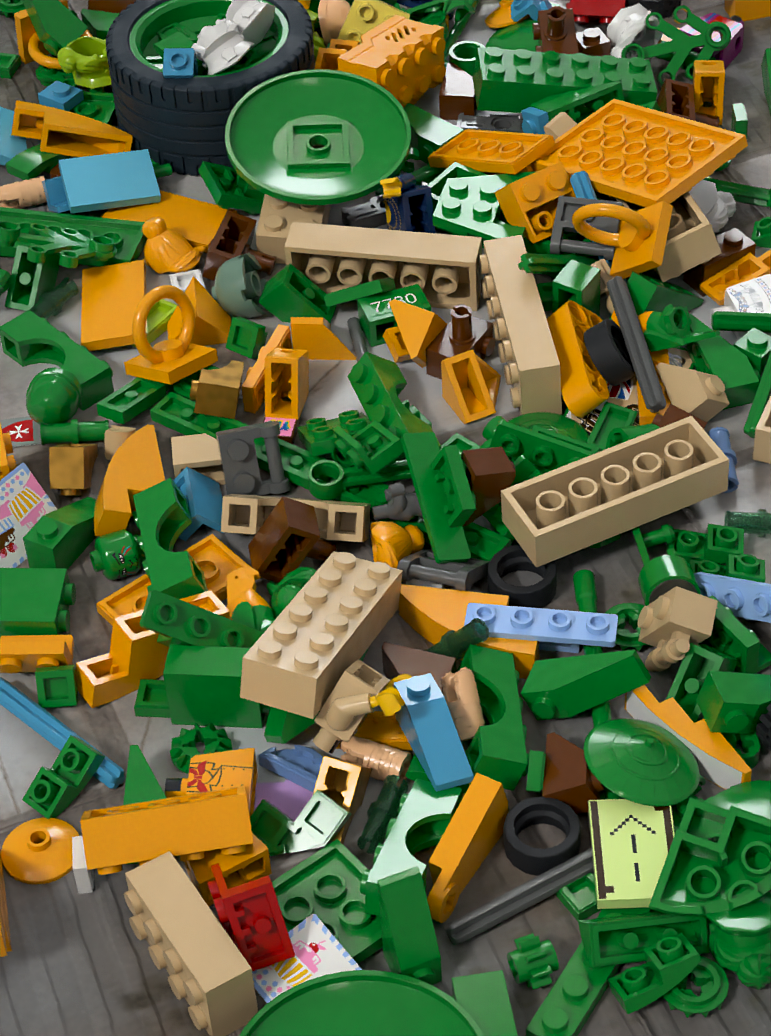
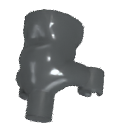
M401 483L389 485V489L384 491L388 504L372 507L375 521L386 518L402 522H408L414 517L423 519L416 491L414 490L413 493L408 494L405 493L404 485Z

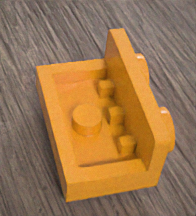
M1 636L0 673L35 672L36 668L72 665L73 636Z

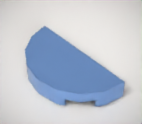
M295 745V749L276 751V747H271L259 754L260 766L314 792L323 756L317 751L302 745Z

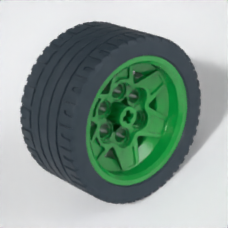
M135 0L134 4L131 3L125 8L126 10L121 11L107 32L106 51L118 129L133 136L131 151L148 149L150 158L154 162L159 163V165L169 163L172 167V173L177 172V174L200 175L198 170L203 161L233 168L226 151L225 127L236 103L251 89L271 78L290 72L313 70L315 68L312 22L309 13L298 0H257L275 6L273 23L263 40L249 50L235 65L221 73L207 75L206 70L198 76L194 75L193 78H164L163 59L155 50L154 44L177 32H181L193 43H197V36L204 26H214L218 19H226L227 10L233 0Z

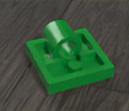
M206 161L202 162L198 171L219 207L223 209L234 208L244 210L251 215L261 213L264 193L248 184L234 168Z
M349 410L338 415L339 418L330 420L313 418L306 421V425L297 427L299 440L312 456L328 453L338 464L350 467L353 466V463L349 458L345 459L342 454H336L337 447L334 442L338 438L332 429L338 425L350 436H354L370 424L371 421L363 412L359 413L357 410Z

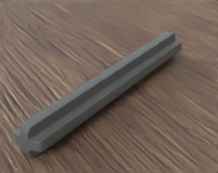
M615 276L614 279L608 280L607 289L646 408L650 409L652 413H657L666 407V400L627 283L621 276Z
M592 848L447 923L445 931L452 944H461L550 897L562 887L591 872L594 873Z

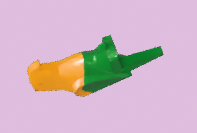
M671 303L664 307L663 312L647 311L637 315L649 352L684 346L688 343L720 335L719 330L699 333L691 332L690 325L692 322L687 306L674 307ZM614 310L611 316V320H613L620 327Z
M240 567L227 574L226 608L230 611L229 619L265 632L275 618L270 605L256 592L255 580L261 578L260 574L254 568Z

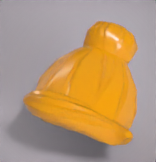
M160 217L151 218L142 225V233L148 238L144 248V260L146 265L151 267L156 273L186 272L198 265L201 255L206 249L205 246L192 247L181 234L166 228L164 219Z
M377 521L371 523L370 531L374 562H384L390 567L397 569L398 563L402 558L422 550L425 545L424 534L418 526L409 524L403 528L394 522Z

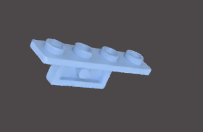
M704 572L694 573L701 595L706 597L713 595L723 606L730 608L736 617L749 621L757 620L771 623V584Z
M469 603L463 629L464 634L469 636L539 641V650L579 653L580 645L614 647L618 616L605 613Z

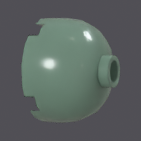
M250 253L225 261L218 268L215 276V286H212L213 298L233 317L254 318L266 314L262 309L267 311L259 303L266 284V278L259 279L256 270L262 268L257 259Z

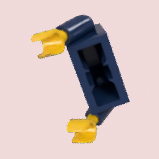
M403 173L394 178L380 180V185H383L384 191L382 196L388 230L436 233L432 219L431 187L416 185V179L410 173Z

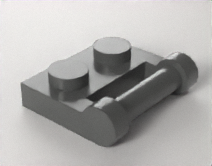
M559 196L550 241V254L561 255L562 252L603 256L605 260L613 261L615 246L564 239V233H578L572 224V216L578 208L594 203L615 204L624 207L623 202ZM591 217L585 221L599 230L618 233L621 220L610 217Z
M269 421L216 432L227 495L260 496L270 493L280 494L290 490L289 478L284 475L278 435L280 434L279 422ZM260 437L264 438L271 479L261 481L254 444V439Z
M422 549L402 558L398 563L397 569L403 570L402 581L410 582L412 579L455 586V590L470 591L476 581L488 576V563L490 561L470 558L467 562L438 564L435 561L433 551Z

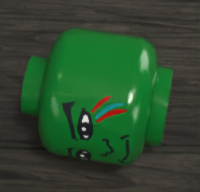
M122 529L98 537L95 540V551L90 552L94 571L96 573L102 571L103 575L110 581L139 572L141 562L146 557L138 543V535H132L129 530Z

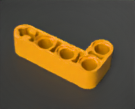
M568 300L546 319L560 362L561 392L564 402L573 415L578 418H584L609 398L606 380L591 360L584 342V332L603 320L597 314L575 301Z

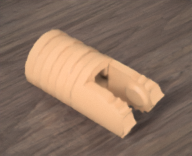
M44 176L0 186V207L21 209L27 206L47 203L42 181L45 180Z
M464 667L456 673L449 672L444 677H441L443 694L461 742L472 740L479 726H485L474 673L472 670Z
M353 736L348 743L341 740V749L343 752H346L344 755H341V759L372 768L370 777L391 783L398 787H402L407 780L405 774L412 759L411 753L357 736Z

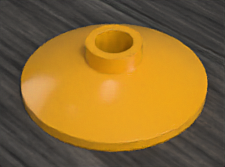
M501 0L499 2L500 7L493 10L486 17L485 24L489 28H502L517 24L530 16L527 14L517 22H514L511 19V4L514 0Z
M43 817L24 822L11 831L3 843L1 849L3 866L11 877L26 884L37 885L56 881L73 869L72 837L79 836V834L72 825L57 818L47 819Z

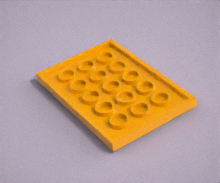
M612 99L554 140L555 146L533 161L531 165L533 171H540L562 161L569 179L576 172L586 171L594 191L648 207L661 201L669 204L684 193L689 192L701 180L712 175L724 163L735 158L748 144L744 134Z

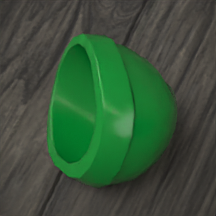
M54 367L41 371L32 379L26 393L28 415L38 424L68 422L75 415L81 403L82 388L79 381L72 373L64 369Z

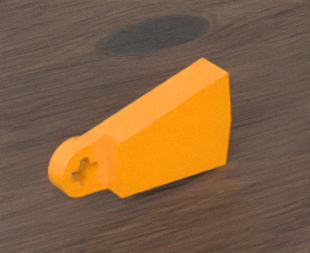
M476 773L428 861L434 885L427 900L432 919L440 923H444L450 917L460 894L503 834V825L508 813V801L503 785L480 773Z

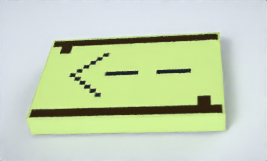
M626 799L588 800L597 909L649 907L675 836L671 805L647 806Z

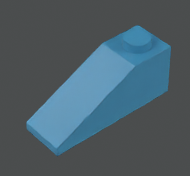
M431 673L394 682V688L399 691L405 702L401 706V710L395 713L396 720L435 791L438 792L471 783L474 775L445 697Z

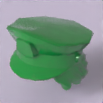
M769 891L764 894V897L734 911L710 912L705 915L712 922L709 924V947L715 961L721 967L733 971L743 985L757 990L764 989L765 985L771 982V893Z

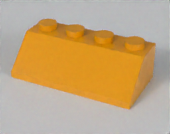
M245 786L88 810L83 812L80 819L87 870L97 869L98 875L120 872L123 870L122 864L138 862L139 866L168 851L173 856L180 855V861H193L204 858V851L221 849L222 855L244 852L246 851L245 845L253 844Z

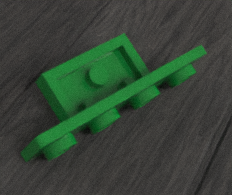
M504 420L498 422L489 448L503 447L506 455L514 458L523 455L532 464L549 470H554L598 453L599 450L597 446L534 424L532 429L529 430Z
M404 433L401 437V443L435 561L438 564L467 562L471 558V554L462 526L476 510V497L474 492L470 490L466 476V464L461 459L458 446L446 445L440 451L435 433Z
M152 590L148 593L139 623L142 628L158 633L157 642L168 647L169 645L251 648L264 633L157 590Z

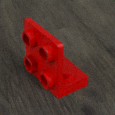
M219 863L212 865L211 869L215 880L207 883L220 923L252 968V972L295 957L269 875L228 889Z

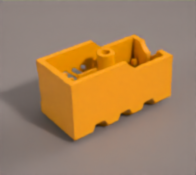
M395 15L361 35L360 45L337 58L338 71L362 76L377 83L389 91L404 107L411 99H417L422 96L428 88H434L442 83L443 77L446 75V68L444 66V50L446 45L444 27L429 25Z

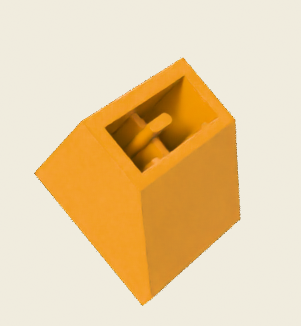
M562 161L514 181L494 193L507 222L512 226L525 227V237L533 244L552 236L559 196L576 197Z

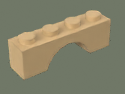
M243 494L223 496L221 532L256 535L282 497ZM290 498L314 506L321 535L320 538L351 542H364L369 539L371 503Z

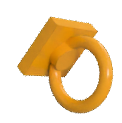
M59 0L68 8V0ZM26 9L15 13L18 52L21 61L25 65L35 61L47 68L62 69L58 58L47 56L50 53L44 48V43L39 40ZM86 30L81 36L93 37L88 30Z
M661 201L633 211L615 204H588L574 212L572 224L575 230L585 238L599 244L615 246L610 276L614 278L615 276H621L624 279L630 277L632 272L642 273L662 266L673 206L665 201ZM591 217H610L621 221L618 233H610L592 227L585 220Z
M171 285L158 286L150 290L139 302L133 317L132 334L140 355L124 362L126 375L171 385L218 361L215 348L191 343L195 330V312L189 297L181 289ZM165 298L172 299L177 303L182 314L180 335L178 339L164 340L152 347L146 336L148 314L159 300Z

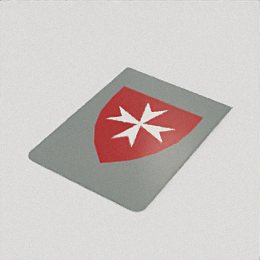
M30 416L0 420L2 432H10L13 447L41 444L40 424L31 419Z

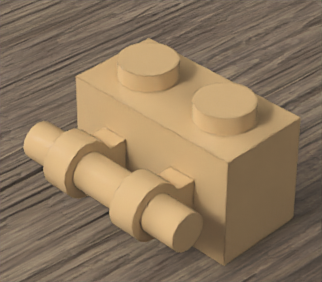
M676 586L664 595L659 596L658 599L649 605L644 606L638 618V627L641 628L638 641L657 647L649 653L645 661L647 670L651 672L664 671L672 663H677L685 658V653L690 649V642L700 643L709 638L712 634L718 601Z

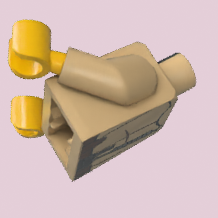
M357 659L344 671L314 721L321 728L315 736L313 743L321 750L332 754L341 740L347 743L350 741L368 714L375 711L376 706H380L386 717L400 711L401 706L405 702L399 691L394 688V682L409 679L412 676L402 674L390 680Z

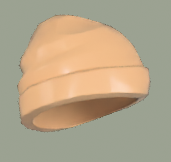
M320 0L318 19L326 46L331 42V39H337L349 13L351 5L346 0Z

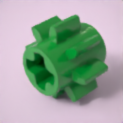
M533 933L514 939L517 950L507 953V960L516 983L526 982L528 988L532 987L533 990L552 984L549 974L559 970V962L550 940L547 939L540 942L539 936H534Z

